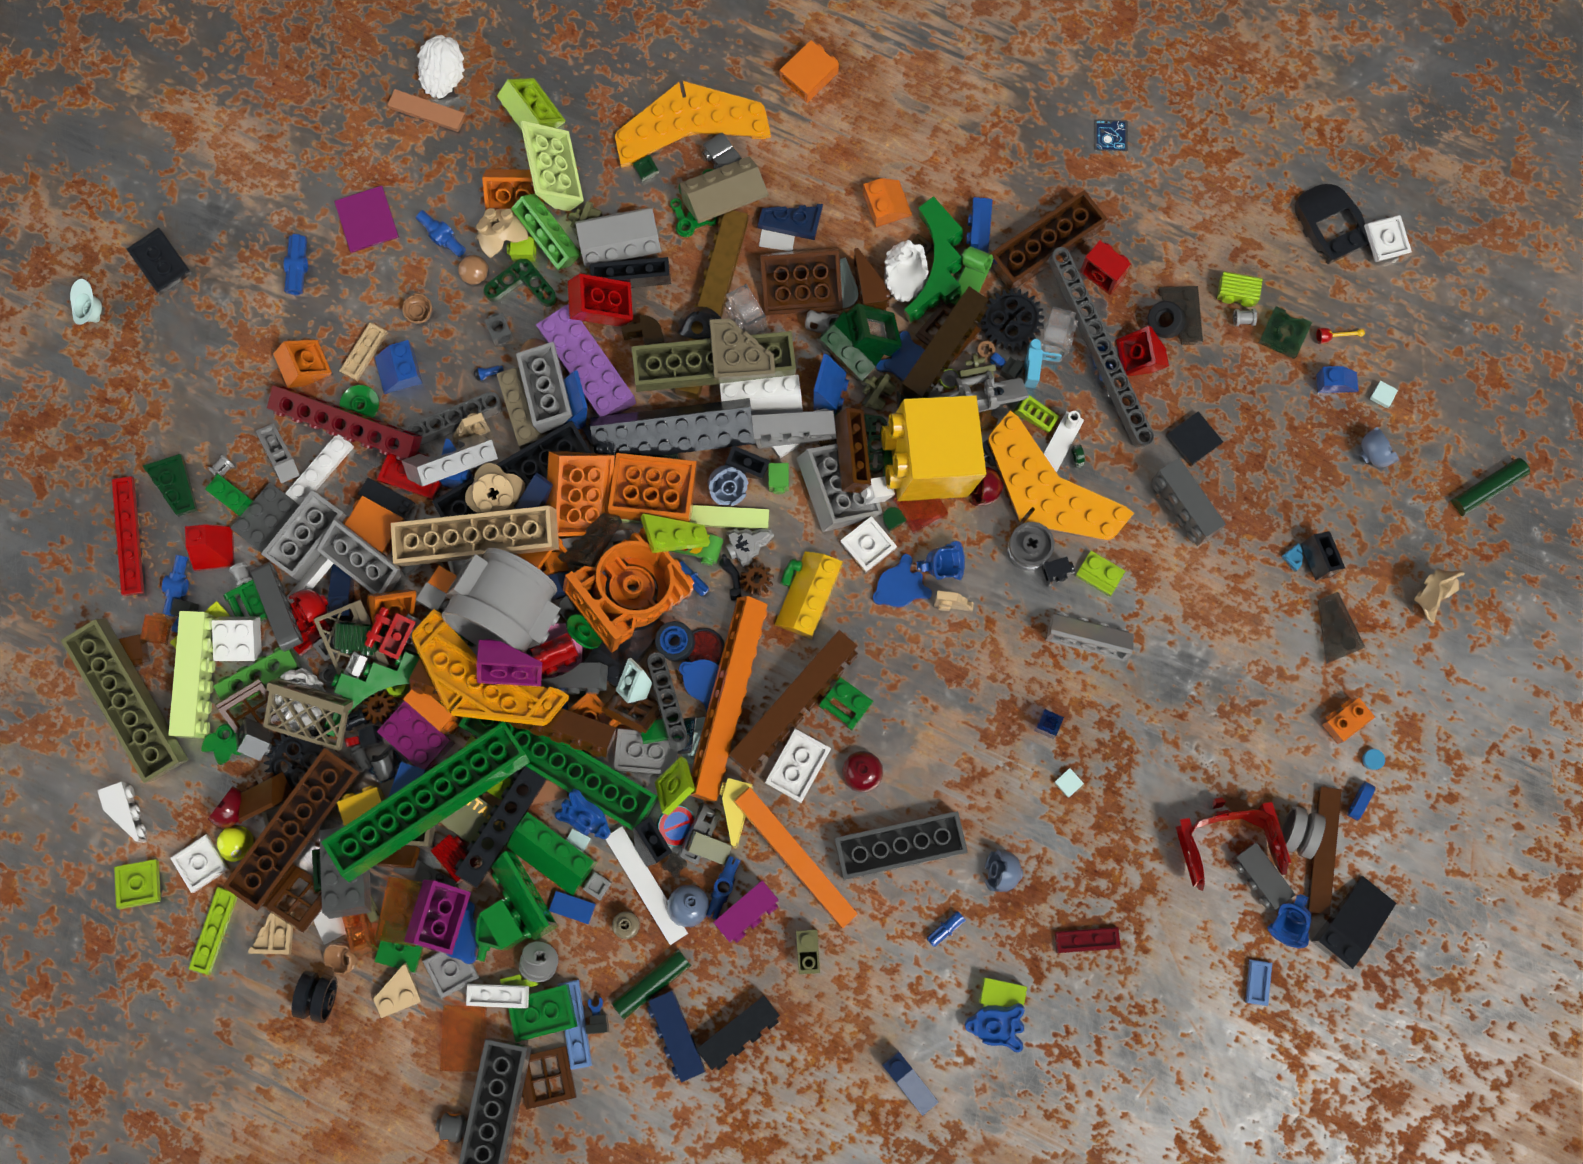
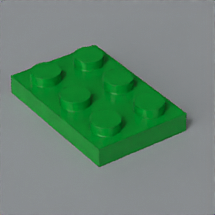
M569 984L529 994L528 1008H508L515 1043L578 1027Z

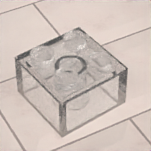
M747 284L726 294V314L731 320L734 319L739 328L750 335L761 334L767 330L766 316Z
M1053 307L1046 325L1041 350L1062 355L1059 361L1061 362L1064 356H1068L1071 349L1072 337L1078 320H1075L1076 312Z

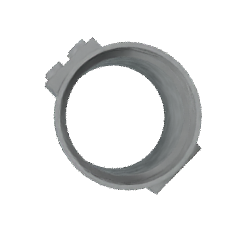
M488 548L483 558L475 554L463 565L445 595L451 600L442 613V618L454 631L477 646L479 640L493 639L526 653L528 648L538 646L546 641L550 634L547 631L551 625L554 626L560 617L558 612L561 608L551 602V598L557 592V587L545 573L512 553L497 548Z

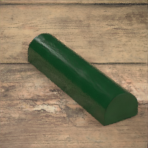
M1516 458L1450 501L1463 517L1529 475L1530 468L1522 458Z
M679 949L615 999L612 1002L613 1007L625 1020L692 965Z

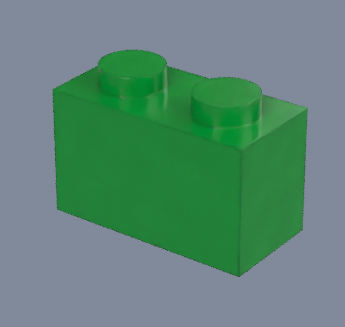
M219 474L205 488L206 491L238 516H241L253 502Z

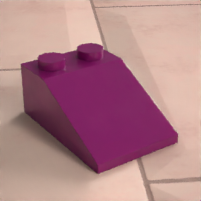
M493 639L479 640L477 683L541 687V661L501 641Z

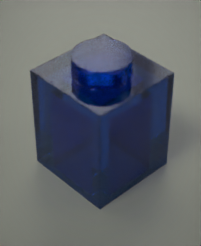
M1044 709L1034 731L1054 739L1064 717Z

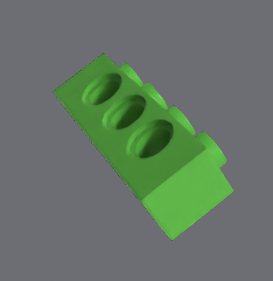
M536 194L521 196L511 208L557 270L571 267L582 255Z
M278 647L273 651V654L258 658L251 666L239 668L236 671L237 673L231 677L225 676L218 681L219 683L213 686L220 700L236 692V685L239 682H243L244 687L254 681V676L257 672H261L260 680L267 687L268 682L280 678L285 672L302 669L293 649L291 648L283 652ZM279 661V668L273 671V664ZM260 691L248 697L246 700L248 701L253 697L261 694ZM243 702L238 703L229 710H232L233 708L243 704Z

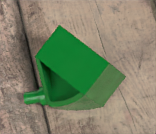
M501 899L479 913L475 933L478 944L477 948L479 949L476 960L485 962L487 951H490V947L499 950H510L528 938L523 929L524 925L521 920L517 919L512 910L514 908L507 900Z

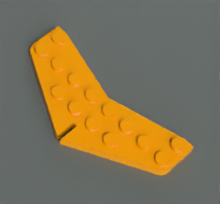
M683 81L686 97L683 98L680 83L678 82L616 132L615 140L621 168L631 166L639 159L687 136L697 134L718 135L722 132L724 135L750 136L752 139L771 138L765 107L761 102Z
M1011 410L989 435L988 444L996 460L1019 522L1033 508L1034 511L1024 523L1038 522L1049 530L1101 540H1111L1134 514L1124 505L1059 477L1022 421Z
M435 609L412 632V642L447 713L455 706L451 711V716L544 726L554 718L569 700L568 694L553 687L477 683V656L443 620L442 613Z

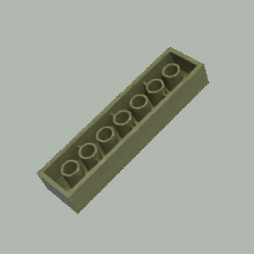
M792 332L751 335L762 347L774 354L775 376L714 380L711 339L631 346L636 392L795 375L796 364Z
M106 618L94 619L61 639L62 644L143 783L155 781L189 760L176 737L169 736L168 723Z

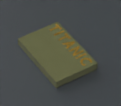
M477 797L440 823L469 843L472 840L476 842L480 836L478 833L480 827L484 822L488 824L492 818L489 814L493 806ZM497 821L493 825L494 830L498 832L503 831L506 827L502 821ZM485 839L481 845L484 849L489 850L494 846V842L491 839Z

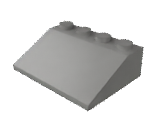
M837 444L807 449L797 458L822 532L840 529L867 520L871 516L876 517L883 514L880 503L866 505L861 493L842 492Z

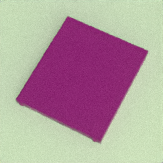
M383 186L334 201L351 253L399 238Z

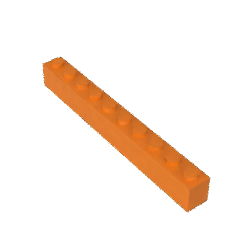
M750 596L737 598L691 770L695 790L690 796L705 801H717V797L720 795L722 778L726 773L725 766L731 753V743L737 730V720L741 715L742 701L747 692L748 678L752 673L753 659L756 657L758 640L762 635L761 628L767 616L766 609L768 604Z

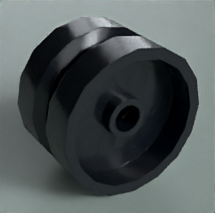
M304 971L294 991L291 1006L292 1016L306 1019L310 1015L312 1021L325 1023L335 1002L338 987L337 977L324 974L320 978L317 972Z

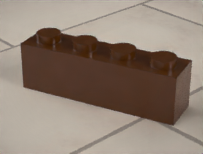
M845 408L835 416L842 492L861 493L871 485L864 410Z

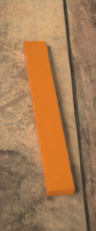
M748 787L733 802L840 928H844L858 913L751 787Z

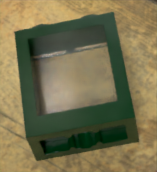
M857 303L846 313L854 348L891 356L902 347L893 312Z

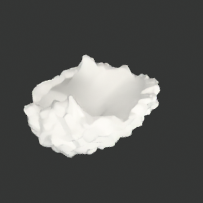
M437 35L427 40L425 45L420 47L421 50L417 57L419 58L418 75L422 88L425 89L426 94L440 99L447 96L449 92H452L453 87H456L460 80L463 79L462 72L465 69L462 62L464 57L458 42L451 37Z
M906 240L894 245L891 250L887 251L884 261L885 285L889 288V292L894 296V299L901 302H910L917 297L918 293L923 290L924 285L927 283L929 273L924 247Z
M306 669L289 670L280 676L281 679L326 692L323 682L319 681L316 675ZM275 694L276 704L278 707L285 704L281 696ZM299 701L292 702L297 713L305 710ZM287 706L281 709L286 720L293 717ZM314 706L311 708L316 719L323 716L318 707ZM306 712L299 715L305 726L312 723ZM295 718L288 722L292 730L297 731L301 729ZM314 724L307 728L308 731L315 729Z

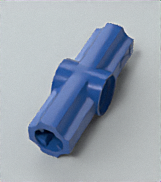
M300 234L289 236L288 255L284 258V270L286 273L285 292L291 295L303 294L304 274L308 271V260L306 257L307 238Z

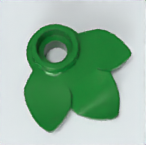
M229 724L220 725L216 732L207 735L202 743L201 751H214L215 759L219 765L228 762L232 754H242L237 752L236 733ZM229 731V736L224 738V733Z

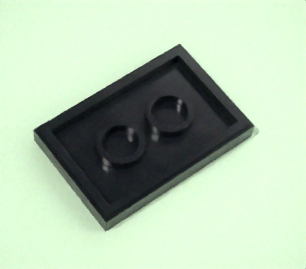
M157 228L127 248L129 254L159 295L192 274L160 228Z

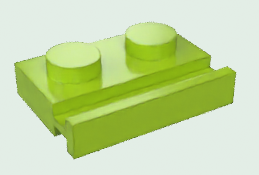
M1090 551L1075 577L1111 597L1126 571L1095 552Z

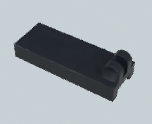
M370 478L366 479L358 493L360 497L364 496L405 520L411 508L415 506L413 501Z

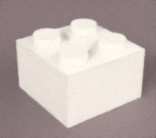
M218 617L212 620L214 661H255L262 657L260 617Z

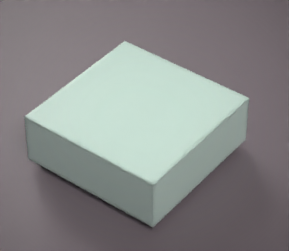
M1380 381L1370 400L1388 408L1398 390Z
M1070 768L1054 782L1067 798L1084 784Z
M572 829L567 840L582 851H585L591 838Z

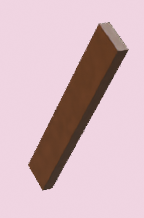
M1319 787L1317 813L1325 816L1326 824L1320 846L1312 858L1307 907L1312 913L1330 915L1342 789Z

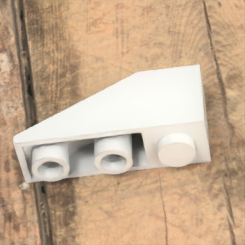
M119 782L97 790L103 810L136 842H147L145 838L147 835L146 828L141 824L139 818L141 812L138 805H135L133 798L135 796L133 787L129 783Z

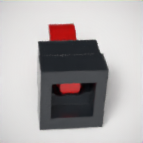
M370 725L357 730L359 736L345 739L346 747L353 748L359 744L364 748L384 745L383 737L377 733L380 726Z

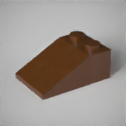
M854 248L853 265L860 304L886 311L890 300L889 288L885 289L884 281L859 248Z

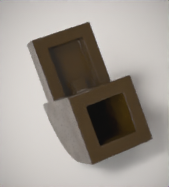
M639 315L640 323L629 322L625 326H621L624 340L643 337L644 345L665 343L661 326L653 317Z

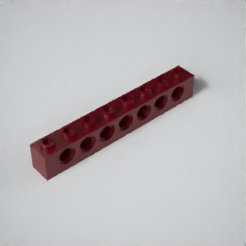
M283 385L272 386L267 408L273 410L275 415L282 417L290 416L292 421L309 423L308 426L314 429L323 428L327 434L334 436L342 435L344 436L343 439L349 442H355L356 440L361 442V446L373 449L375 447L379 449V453L397 455L396 459L401 461L418 455L423 437L419 434ZM291 401L293 402V408H292V409H291V407H290V402H291ZM308 407L310 408V411H311V412H310V415H308V412H307ZM325 414L328 415V421H327V422H326V420H325ZM343 420L346 422L345 428L342 426ZM361 426L363 427V434L360 433ZM378 433L381 434L380 441L377 438ZM396 439H398V441H399V446H398V448H397L396 445H395V440H396Z

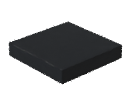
M1199 411L1166 435L1190 466H1193L1223 443V440Z

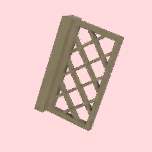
M361 600L314 619L338 675H340L341 670L346 671L344 668L339 667L337 663L340 655L351 658V655L332 649L329 642L331 637L335 636L336 623L343 622L339 618L345 610L351 609L354 615L351 623H354L356 620L359 624H371ZM338 614L337 619L331 617V616H333V615ZM329 618L336 622L332 631L329 632L322 629L319 621ZM325 633L330 634L328 640L325 636ZM378 651L373 652V655H370L367 661L369 663L372 657L374 660L388 664L385 654ZM333 652L338 653L337 658H335Z
M276 678L267 683L266 690L269 691L263 724L264 728L340 751L342 749L348 713L353 707V700L281 678ZM275 694L282 697L285 702L283 706L278 707L275 702ZM299 701L305 710L297 713L292 702ZM286 706L293 715L288 720H286L281 712V709ZM314 706L318 707L324 716L316 719L311 708ZM304 712L308 714L312 721L307 726H305L299 716ZM333 712L341 714V721L338 725L334 723L330 716ZM272 714H277L282 722L280 725L271 723ZM295 718L301 729L299 731L292 730L288 722ZM323 718H326L331 726V729L324 732L318 722ZM313 724L320 734L317 737L311 736L307 729ZM332 730L337 736L336 743L331 742L326 735Z

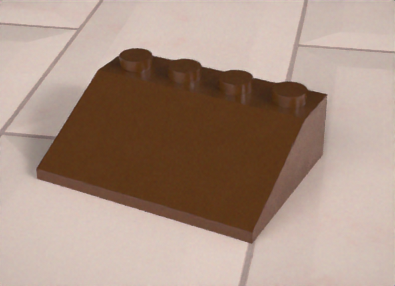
M839 248L761 254L765 315L804 313L810 310L815 312L843 310Z

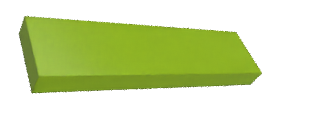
M217 887L188 968L206 975H211L238 898L224 888Z

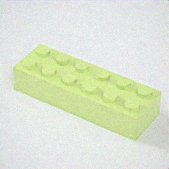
M179 612L169 736L205 739L210 732V722H208V715L212 711L210 693L214 689V683L211 680L216 666L215 661H213L212 620L217 617L206 612Z

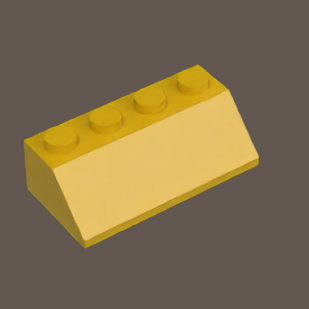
M805 551L801 560L802 569L797 571L775 625L812 640L842 569L843 561L825 554Z

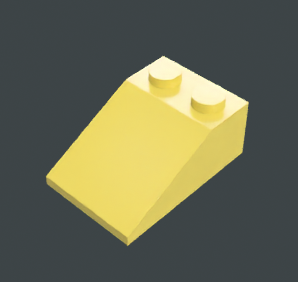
M728 778L726 783H722L720 794L723 796L722 800L731 845L737 849L746 816L733 801L748 787H751L753 790V785Z

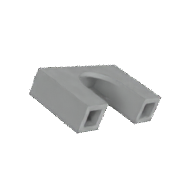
M473 434L457 440L460 449L451 453L435 457L418 454L404 459L402 463L407 478L421 486H425L498 459L492 439Z

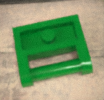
M254 580L223 595L235 617H244L236 600L237 596L240 595L250 617H260V622L268 618Z
M840 677L819 707L832 713L847 724V728L852 731L872 705L873 700ZM833 698L856 714L853 719L830 703Z

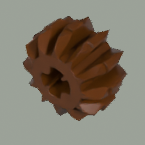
M753 562L752 569L748 565L745 566V570L748 573H740L741 577L744 578L740 580V584L745 585L743 587L744 592L750 589V596H753L754 592L757 591L758 597H761V590L767 594L769 593L767 587H773V583L770 580L774 579V575L769 574L771 571L769 567L764 569V563H761L758 568L756 563ZM754 576H759V583H755Z
M378 691L375 693V697L372 695L368 697L370 699L369 702L363 701V704L367 707L362 709L363 713H368L365 717L366 720L372 719V724L376 725L380 722L383 725L386 722L385 719L388 720L390 715L395 712L393 708L397 707L398 703L393 702L395 697L393 695L388 696L387 691H383L382 694ZM380 704L384 705V707L380 709V712L376 710L380 707Z

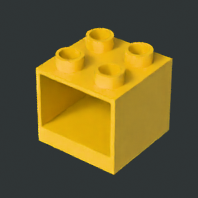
M977 396L904 399L896 413L889 415L888 426H882L883 450L892 451L893 465L886 466V486L888 489H896L897 501L968 497L986 476Z

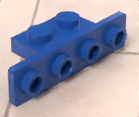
M974 197L972 214L968 215V226H971V230L967 232L966 244H969V247L971 246L988 253L993 200Z

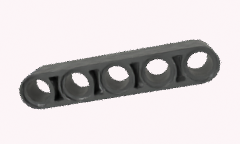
M487 392L414 422L408 427V431L413 433L420 430L423 431L420 445H424L455 432L462 419L467 418L470 414L471 409L478 408L477 413H482L484 418L487 419L500 413L503 404L495 392ZM496 400L497 403L494 406H488L490 401ZM456 415H459V416H460V418H459L457 421H455V422H452V421H451V419H452L454 416H456ZM436 423H441L440 428L433 429Z
M269 561L251 570V575L279 647L285 652L303 643L302 635L273 564Z
M652 653L647 661L654 694L668 743L673 750L680 751L687 745L686 727L666 658L661 653ZM655 663L661 664V666L654 667L652 665ZM660 681L667 682L665 685L657 684ZM665 699L672 700V702L670 703H664L662 701ZM671 717L677 718L674 722L668 721ZM675 736L683 737L681 740L673 739Z

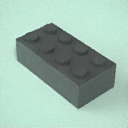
M1180 458L1160 469L1152 479L1154 490L1162 495L1165 506L1174 512L1177 523L1185 528L1188 532L1187 537L1192 543L1199 546L1218 534L1226 525Z
M343 827L319 830L322 913L329 919L372 912L370 869L351 882H348L340 875L321 841Z

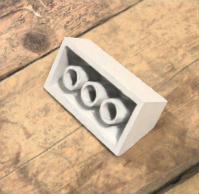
M799 375L720 384L721 401L750 398L752 415L803 412Z

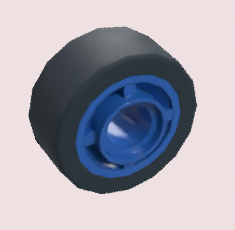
M672 621L665 623L659 628L656 633L655 644L659 653L663 654L666 659L681 661L690 656L694 650L695 638L687 625L682 622ZM673 637L680 638V642L676 646H671L670 644Z

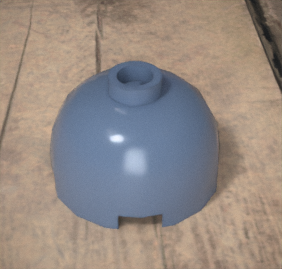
M1378 427L1372 429L1363 437L1361 442L1363 452L1360 455L1366 464L1371 462L1374 466L1382 468L1399 461L1398 455L1392 451L1393 449L1389 441Z
M723 465L716 468L710 474L707 481L708 491L717 504L734 506L746 497L748 480L745 474L738 468Z
M996 849V852H990L985 864V869H988V879H985V884L990 891L1008 892L1014 889L1022 879L1023 869L1019 859L1013 853Z
M682 885L676 888L669 896L667 902V913L670 919L678 926L689 928L699 925L706 918L709 908V899L706 893L695 885Z

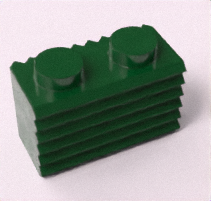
M336 623L334 649H340V653H353V650L361 651L362 655H373V652H377L380 642L375 641L372 648L364 645L367 639L366 634L373 627L371 624Z

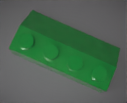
M529 812L526 813L515 828L507 844L508 849L572 896H574L598 863V861Z

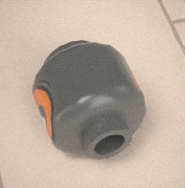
M446 1112L442 1119H437L435 1132H439V1138L442 1141L459 1143L465 1136L468 1121L463 1114Z

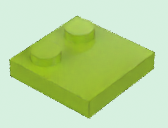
M681 756L654 782L661 811L666 815L673 812L695 790L687 759Z
M154 859L114 867L117 909L161 902L158 860Z

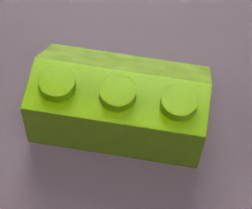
M535 78L508 79L497 95L502 105L507 109L521 130L520 122L522 121L558 128L566 121Z

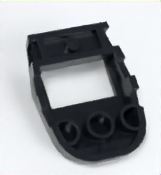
M1333 184L1318 185L1303 192L1296 200L1295 213L1298 221H1301L1303 225V233L1314 243L1313 247L1317 252L1322 251L1328 258L1327 264H1331L1370 244L1361 211L1339 186ZM1349 209L1357 222V228L1326 242L1317 223Z

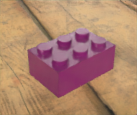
M405 701L377 731L416 767L425 769L424 773L434 768L455 744L448 736L437 730Z
M423 880L404 942L452 955L471 892L434 880Z
M762 880L713 923L730 943L733 941L738 943L746 936L745 931L749 927L754 929L762 922L761 917L765 913L770 915L778 908L777 903L779 900Z

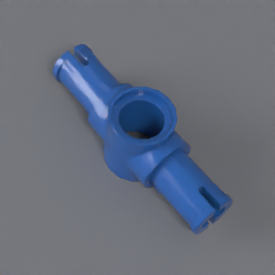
M424 210L417 214L416 219L426 227L428 236L439 247L443 245L449 248L458 257H461L466 252V248L455 239L453 230L445 222L434 220Z
M176 555L172 572L163 579L162 592L166 596L162 612L164 615L175 617V615L170 614L174 598L181 599L188 592L189 581L186 579V575H184L188 557Z
M728 856L723 872L719 874L710 896L712 900L706 916L710 918L714 911L712 917L714 920L718 919L723 904L727 902L733 890L734 876L741 862L736 858L732 865L734 857ZM719 883L727 884L728 892H719L717 885Z

